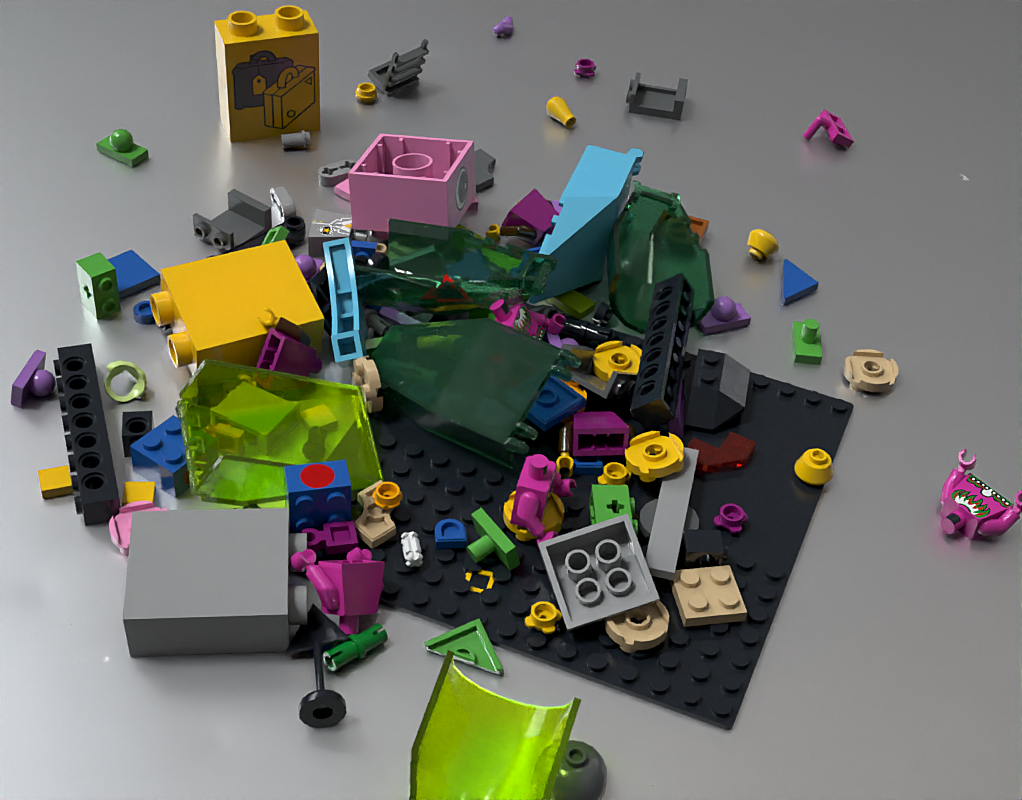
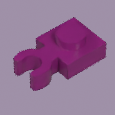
M354 520L323 524V531L313 528L302 530V533H307V549H311L315 553L320 549L326 548L327 555L348 553L356 547L358 548Z

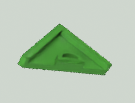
M476 619L424 642L426 650L499 676L504 674V669L480 619Z

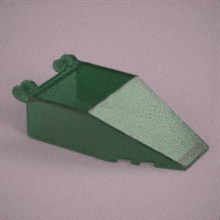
M489 318L390 326L369 359H373L381 382L380 389L401 410L403 409L419 427L509 468H514L516 465L512 452L526 454L529 450L528 445L514 438L515 434L518 433L531 439H536L538 435L535 429L522 422L550 376L569 382L573 375L568 370L567 365L577 368L581 364V360L569 350L561 349Z

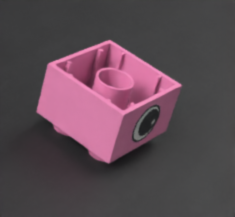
M379 134L348 173L353 229L370 230L371 236L377 239H390L403 233L418 235L419 241L428 244L445 241L451 236L476 196L474 141Z

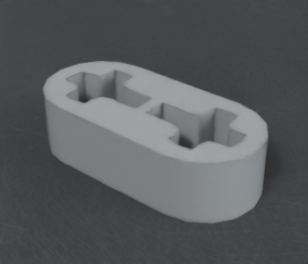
M347 159L320 167L318 169V183L324 187L338 185L348 179V173L357 161Z
M284 186L271 188L272 204L282 223L287 217L296 216L294 203Z

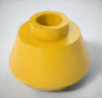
M752 230L749 233L747 242L748 254L755 260H766L778 252L779 243L775 237L764 230Z
M821 449L807 450L795 463V473L806 484L819 486L828 483L833 478L834 469L831 457Z

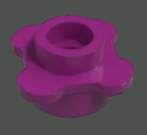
M580 59L577 61L574 74L584 78L595 75L594 70H596V66L592 60Z
M725 504L720 508V514L714 517L713 522L717 527H722L736 534L741 532V525L747 522L748 516L740 506Z

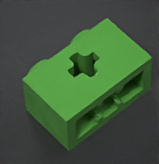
M100 252L77 260L76 268L81 302L97 320L121 311L116 268Z
M592 485L589 503L591 525L628 513L637 537V519H632L635 512L634 498H629L628 485Z

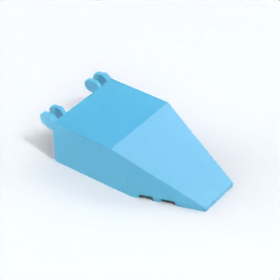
M593 145L586 147L560 198L558 205L562 207L560 215H554L551 225L555 226L552 235L546 234L537 256L529 303L535 304L602 279L619 239L626 237L628 232L627 225L631 214L626 211L632 176L639 175L641 165L639 163L643 159V151L632 148L627 154Z

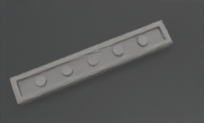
M684 447L683 469L663 477L645 558L651 576L669 580L674 579L699 450Z

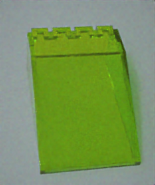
M205 359L179 393L181 400L177 402V408L181 422L183 445L186 447L184 451L187 469L190 472L192 495L201 496V501L245 506L250 502L252 504L283 501L285 500L284 466L346 460L351 490L368 488L380 480L384 482L362 389L359 386Z

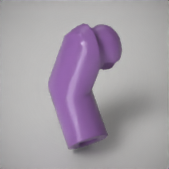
M505 17L503 22L493 27L494 34L496 36L512 34L514 29L512 18Z

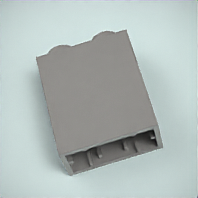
M289 508L132 511L123 610V624L130 657L286 651L290 644V625L308 624L307 585L290 586L291 572H298L292 567L290 558L296 552L302 553L307 549V533H290Z

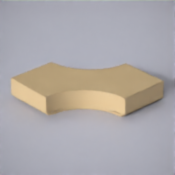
M382 480L358 493V502L362 505L364 511L361 517L354 522L356 535L372 549L396 535V526L390 519L393 509L385 510L376 506L372 498L373 492L377 485L383 482Z

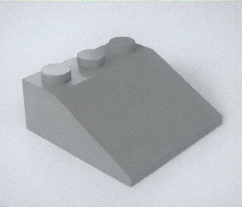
M628 513L538 543L540 554L567 631L660 601Z

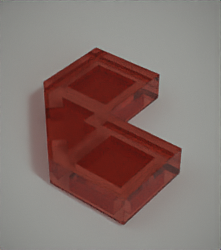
M730 432L720 448L693 438L686 448L699 450L696 462L697 469L704 472L717 471L718 467L731 465L732 468L744 466L754 452L757 442Z

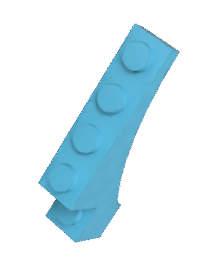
M347 237L323 243L331 299V340L335 362L341 368L354 366V360L359 357L368 356L365 340L369 339L350 238Z

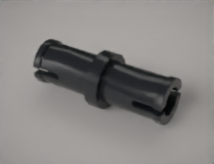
M567 318L562 324L564 328L559 333L577 337L581 342L588 340L599 344L609 342L608 340H612L613 336L611 329L593 326L589 321L582 323Z

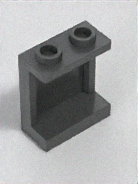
M637 72L635 80H630L626 103L630 104L629 113L680 121L688 79L679 78L678 88L672 89L641 84V73Z

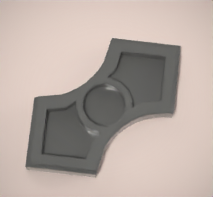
M482 149L474 151L476 192L494 184V177L489 171L495 167L496 159Z

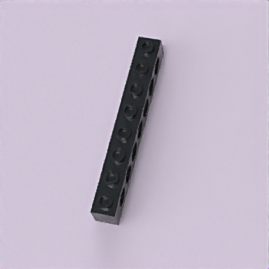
M683 272L656 283L652 296L637 380L630 407L633 419L636 422L639 421L644 430L675 419L695 290Z
M92 344L57 348L59 359L53 360L56 377L62 376L56 378L58 395L64 394V396L59 397L61 414L67 413V415L62 416L64 433L70 432L69 435H65L67 453H74L68 455L70 473L77 472V475H71L73 493H80V496L74 497L77 515L83 514L85 526L110 522L112 516L115 518L120 513L119 509L121 506Z

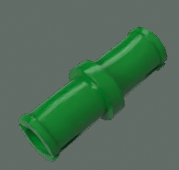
M376 623L358 635H349L350 640H346L344 643L323 653L324 663L327 665L333 662V664L328 666V669L334 672L354 659L360 660L364 658L366 652L387 642L388 635L386 630L384 629L378 633V630L382 629L383 626Z

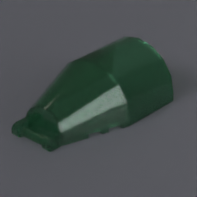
M635 180L631 182L629 199L610 232L606 249L608 298L612 312L625 327L645 335L655 284L683 272L695 290L690 329L701 322L715 303L709 253L707 249L701 248L698 233H693L690 228L692 222L681 204L680 194L674 192L669 194L649 188Z
M390 218L387 252L390 262L389 270L357 265L355 267L357 294L363 304L447 317L490 309L491 305L500 299H503L507 306L526 303L530 295L538 296L543 294L546 289V280L549 274L556 269L558 263L554 256L535 253L511 244L503 247L494 244L493 238L485 237L482 240L473 237V232L466 229ZM447 274L454 282H443V277Z

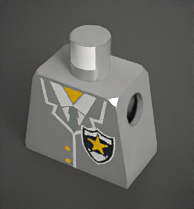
M315 209L308 235V255L311 257H325L323 243L349 237L351 241L367 242L368 230L353 229L351 215Z

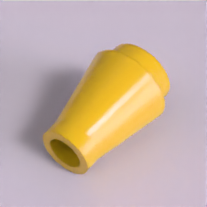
M556 96L547 102L546 110L549 116L562 123L566 128L572 127L575 124L576 118L563 98Z

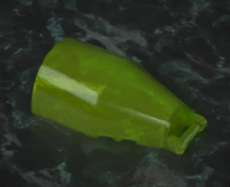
M448 650L410 751L409 800H550L581 699L575 697L572 702L563 707H541L501 697L481 688L464 677L454 666L453 655L455 652Z

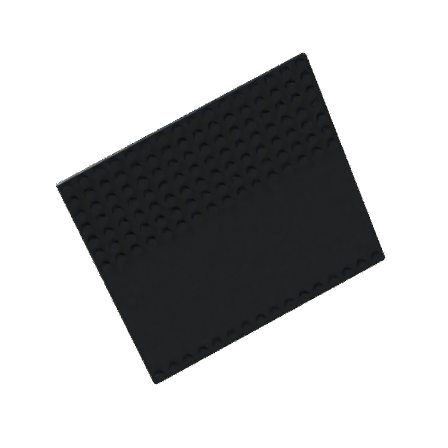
M469 285L468 296L472 300L498 301L503 299L504 301L521 302L514 298H508ZM523 302V304L527 307L528 310L536 307L534 305ZM453 304L439 307L425 325L433 337H440L443 332H454L466 338L488 328L469 327L470 305ZM560 313L567 319L575 320L582 323L584 322V320L573 318L563 313ZM591 323V325L601 327L608 330L611 329ZM611 329L613 336L612 340L608 341H622V346L631 348V344L641 350L643 349L644 339ZM559 334L560 340L572 338L580 346H587L594 351L601 345L588 340L581 342L577 337ZM414 340L399 362L408 365L412 363L418 364L419 368L441 373L442 379L437 390L443 394V402L421 414L409 402L410 390L418 384L414 383L412 386L404 380L388 376L377 394V398L383 397L382 410L373 413H361L326 461L346 460L351 482V521L354 520L355 522L364 511L362 505L358 502V493L380 480L383 482H393L399 486L403 495L399 506L394 508L390 514V519L396 526L395 536L373 549L357 536L358 548L369 550L372 553V561L385 562L382 579L384 588L379 597V604L450 630L480 619L491 644L718 728L731 730L825 485L813 486L804 483L795 473V463L807 450L821 449L829 454L833 464L854 405L842 399L750 372L744 412L731 421L719 426L713 433L684 429L683 438H679L683 443V447L699 450L688 505L696 512L699 518L698 530H720L722 543H727V561H722L721 566L730 565L747 610L745 621L684 627L669 580L651 576L660 602L663 603L669 613L667 636L665 641L653 648L628 653L623 651L620 645L609 637L604 626L605 619L567 631L561 616V619L556 621L554 625L555 631L552 634H545L535 627L528 628L525 625V618L530 616L531 607L537 602H549L557 610L560 611L538 548L537 539L520 541L516 538L515 533L504 522V504L509 500V495L516 491L524 463L528 456L541 454L547 457L549 461L556 463L557 459L561 456L558 454L559 437L539 438L534 440L532 444L524 442L505 447L502 440L513 438V435L501 437L502 429L482 425V421L476 418L469 420L458 409L448 406V401L446 400V396L452 388H463L466 395L477 404L481 405L484 399L490 401L494 399L521 417L518 426L524 425L526 421L533 423L505 402L502 392L494 389L493 393L487 389L483 381L487 358L478 363L468 364L448 359L441 353L422 354L419 350V341ZM685 352L683 371L685 373L683 389L686 399L684 425L697 355ZM591 359V361H590V363H589V366H588V368H587L586 371H588V372H590V373H592L593 375L596 376V374H595V373L593 372V370H592V359ZM548 365L546 370L551 372L550 366ZM579 384V388L582 391L585 389L587 393L590 411L614 412L622 421L634 427L636 436L650 431H660V436L669 437L670 428L668 422L644 430L639 421L636 422L630 412L633 396L629 397V400L605 399ZM470 408V410L473 412V414H475V415L477 416V413H476L473 409ZM601 455L603 467L611 462L620 463L625 467L627 465L625 455ZM566 467L560 468L561 480L574 479L576 488H570L571 493L574 495L573 497H559L564 505V517L558 536L591 526L589 509L592 485H600L598 477L602 475L573 474L569 477L570 470ZM632 473L630 479L626 480L625 484L628 485L629 498H634L635 512L632 519H637L638 525L640 512L645 504L659 499L663 477L656 478L652 482H644L640 480L639 475ZM725 504H736L747 514L748 520L741 525L740 533H731L714 524V517L719 516L720 508ZM482 508L516 546L520 565L510 571L494 552L476 563L470 557L466 548L436 549L435 526L444 519L460 521L465 526L468 547L481 538L476 532L471 514ZM638 526L637 539L644 558H646L650 538L647 536L646 539ZM414 531L418 535L416 538L419 539L423 563L419 567L414 566L411 568L406 565L407 561L403 553L401 535L405 532L410 533ZM326 548L320 549L316 553L314 564L318 565V561L347 560V553L327 555ZM680 548L675 570H682ZM481 570L493 572L492 578L494 582L492 588H487L490 577L478 574ZM307 571L294 572L299 575L307 577ZM467 572L472 574L470 581L465 579ZM470 587L483 589L481 593L470 591ZM635 617L631 618L633 623L641 624L643 620L637 621Z

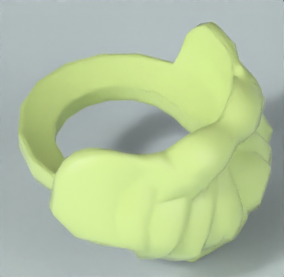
M118 360L107 365L109 374L105 379L104 387L107 395L112 400L122 403L133 398L138 400L143 398L147 389L144 371L136 364L126 360ZM123 372L135 385L128 395L117 396L111 390L110 384L113 377Z

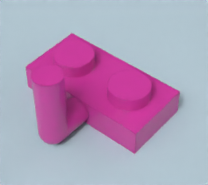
M825 109L803 134L804 138L810 140L822 126L829 133L830 141L835 145H843L850 148L854 143L841 118Z

